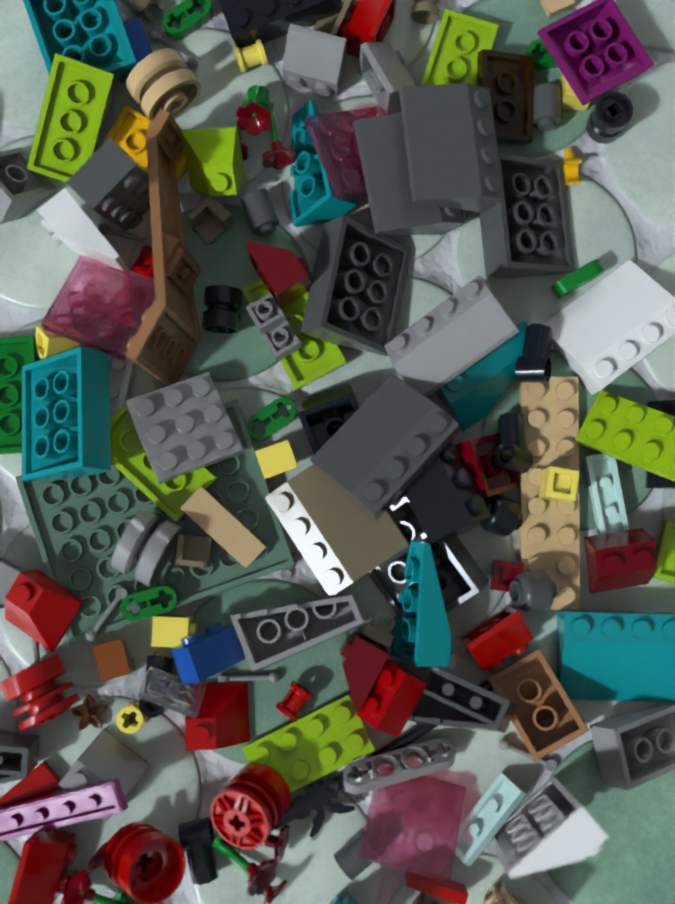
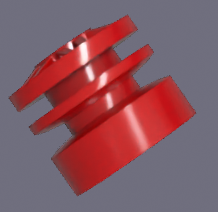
M58 653L0 682V688L7 701L22 698L24 702L12 712L14 717L27 710L30 714L29 718L18 723L21 730L41 726L67 712L75 702L80 700L78 693L65 699L62 692L74 685L73 682L57 684L56 679L67 671Z
M250 763L242 767L211 804L210 816L214 828L220 837L237 848L253 850L262 846L290 808L291 793L289 786L282 775L272 767L261 763Z
M131 822L121 827L111 837L104 851L103 867L108 879L135 901L142 904H159L169 898L179 887L185 874L186 858L183 848L176 840L149 824Z

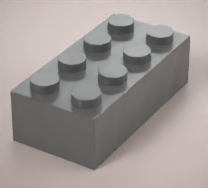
M111 137L66 182L92 210L126 232L129 229L136 228L142 222V216L150 209L148 172Z

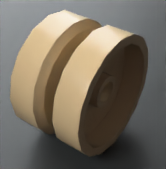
M159 49L147 55L131 70L126 80V89L134 100L141 104L142 111L150 121L156 117L160 108L170 112L174 119L179 117L192 106L200 94L201 85L191 70L186 69L185 62L175 49Z

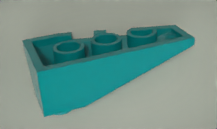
M310 99L293 114L291 148L296 150L295 165L290 167V175L294 177V191L289 192V204L293 224L296 227L331 221L343 216L356 206L353 186L348 172L315 100Z
M525 320L516 325L519 330L518 333L435 391L454 420L460 424L459 427L463 432L489 414L516 378V362L518 357L522 356L526 326H528Z
M411 540L404 570L407 585L406 589L399 593L398 601L402 603L400 616H394L395 627L392 630L394 639L391 643V655L416 667L450 666L453 644L451 642V632L430 543Z

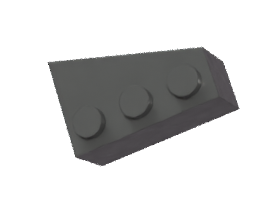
M425 667L420 679L427 682V685L408 721L506 733L517 704L438 667Z
M0 732V784L25 779L38 764L40 735Z

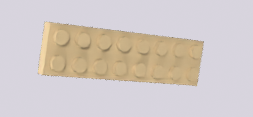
M550 377L548 383L519 382V413L524 415L526 449L530 450L533 454V464L529 471L519 474L520 513L523 515V521L519 528V563L524 564L523 572L543 571L555 582L557 595L553 599L551 606L544 610H580L579 480L576 501L565 503L538 498L541 475L544 468L552 466L579 471V443L575 441L579 432V377Z

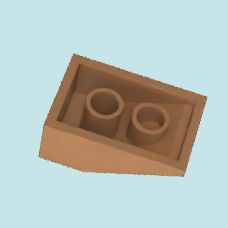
M540 649L488 678L497 695L517 704L511 721L534 761L543 758L590 731Z

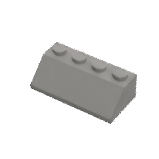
M479 275L384 347L392 364L407 385L428 397L518 333L519 330L497 295Z

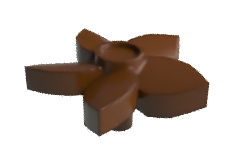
M88 694L83 701V706L71 709L75 716L82 717L79 721V730L87 728L90 723L96 728H102V721L98 715L105 712L107 705H95L94 698Z

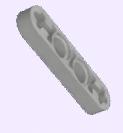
M442 737L354 761L344 768L343 785L352 794H362L445 770L454 764L456 755L455 745L451 740ZM437 750L447 753V757H442L440 753L437 754ZM410 756H416L422 760V764L418 767H411L406 763V759ZM382 764H388L393 767L394 771L389 775H382L377 771V768ZM368 769H372L373 779L370 778V773H368ZM357 774L361 781L356 782L352 775Z

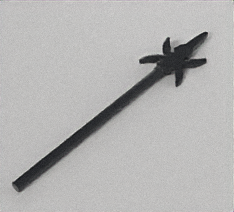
M488 679L478 685L490 692L494 690ZM419 723L369 757L404 748L439 725ZM343 773L338 777H334L333 780L325 778L324 784H320L317 779L311 782V785L307 784L295 790L303 789L306 791V795H299L292 801L289 810L273 830L282 827L294 819H304L311 816V810L315 809L318 814L313 818V827L310 832V837L312 838L323 824L325 809L339 814L355 810L354 806L344 805L339 802L336 804L330 803V798H337L338 790L341 791L344 788ZM357 774L352 775V778L355 780L359 778Z

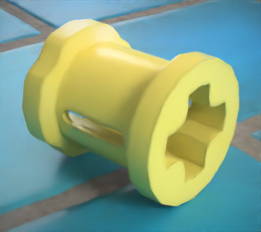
M261 39L256 40V43L240 49L238 46L233 48L241 73H244L247 68L259 64L263 66L268 65Z
M139 702L127 704L118 712L116 717L118 728L128 734L137 732L148 720V717L141 712ZM135 712L137 714L135 717L136 721L131 723L129 721L130 713Z

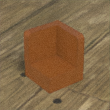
M123 639L103 642L93 646L101 681L121 677L136 671L134 659L128 660Z

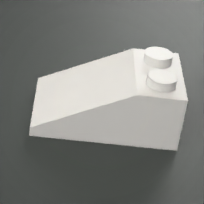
M65 188L36 209L43 217L39 223L58 245L64 242L70 250L123 274L128 275L131 272L119 254Z

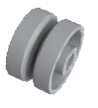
M141 508L132 518L121 536L111 560V568L123 574H128L135 569V580L148 587L152 586L167 565L177 545L178 535L181 534L182 527L170 521H165L158 526V515Z

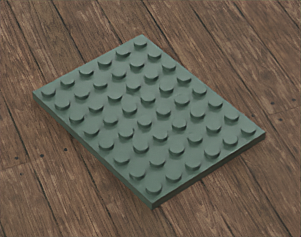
M237 399L223 405L243 447V452L206 467L218 478L207 491L266 546L246 569L214 539L210 567L200 568L175 565L176 545L163 572L156 582L148 587L135 580V569L128 574H123L111 568V560L121 536L135 514L141 508H144L158 515V526L165 521H170L182 527L181 534L211 537L187 514L178 522H175L112 463L111 471L90 476L28 482L22 481V475L15 477L47 576L84 601L66 631L70 645L86 640V632L93 629L115 599L116 591L119 588H126L128 594L158 585H170L177 592L178 600L175 607L295 565L281 522L264 498L270 494V491L263 477L255 454V448ZM161 590L159 591V597L151 599L152 604L162 602L164 607L168 606V601L172 599V595L165 594V591ZM135 598L130 599L131 603L126 606L127 611L132 610L134 615H137L141 607L147 606V601L136 603ZM122 600L104 622L97 635L136 622L123 617L120 611Z

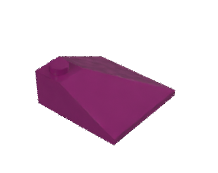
M596 0L537 32L582 105L595 100L655 66L614 0Z

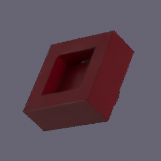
M493 560L490 589L509 592L510 583L514 581L517 574L523 572L524 564Z

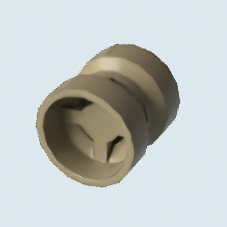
M414 0L415 4L411 9V19L419 24H432L438 20L439 8L437 4L440 0Z

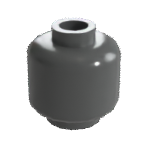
M522 572L517 574L514 581L510 583L509 594L513 604L517 605L522 611L544 610L553 603V599L557 595V587L546 572Z

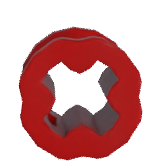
M292 681L290 684L291 689L282 702H277L276 708L288 718L297 721L299 719L298 713L308 700L313 699L314 695L301 684Z

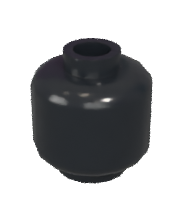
M497 494L484 499L492 517L480 524L482 529L505 537L520 528L523 515L520 513V506L516 501Z

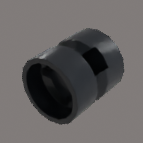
M619 92L604 94L598 100L586 121L588 135L598 143L607 144L615 141L633 115V106L630 99Z
M223 285L207 286L204 294V305L208 307V310L203 312L202 329L222 334L238 333L240 331L241 316L237 313V310L242 305V290Z

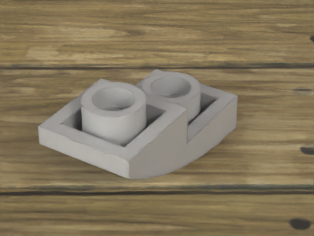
M271 293L246 307L277 362L302 348L301 342Z

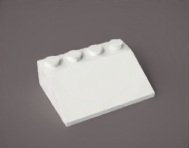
M629 259L543 325L552 328L551 344L575 375L579 377V380L590 394L593 395L675 334V297Z
M553 776L509 816L491 839V843L507 874L512 879L581 861L589 855L594 856L602 850L605 844L604 841L609 837L584 807Z

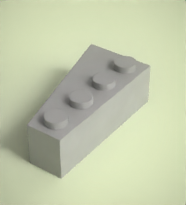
M353 595L230 615L252 672H258L365 625Z

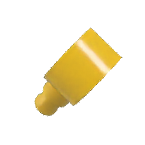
M566 148L564 150L565 161L563 167L566 186L579 185L583 182L578 176V166L583 161L581 158H576L573 148Z

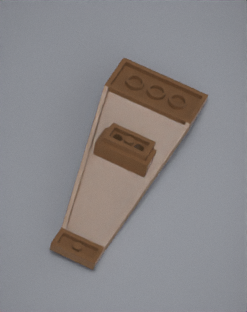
M160 108L156 117L150 121L146 133L155 300L152 306L145 310L139 330L129 339L125 356L163 384L169 386L180 380L201 341L193 285L201 270L198 268V262L187 250L174 167L184 148L181 129L171 113Z

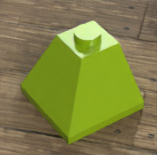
M238 126L181 130L191 188L208 196L238 195L246 185Z

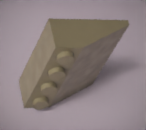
M314 464L264 497L329 597L337 594L410 545L409 540L388 509L375 521Z

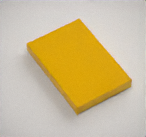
M125 105L100 147L111 137L148 172L146 133L150 120L147 116ZM184 148L174 164L177 185L187 171Z

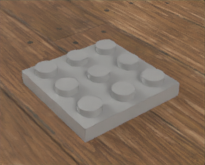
M209 372L125 401L127 411L159 484L243 452V447Z

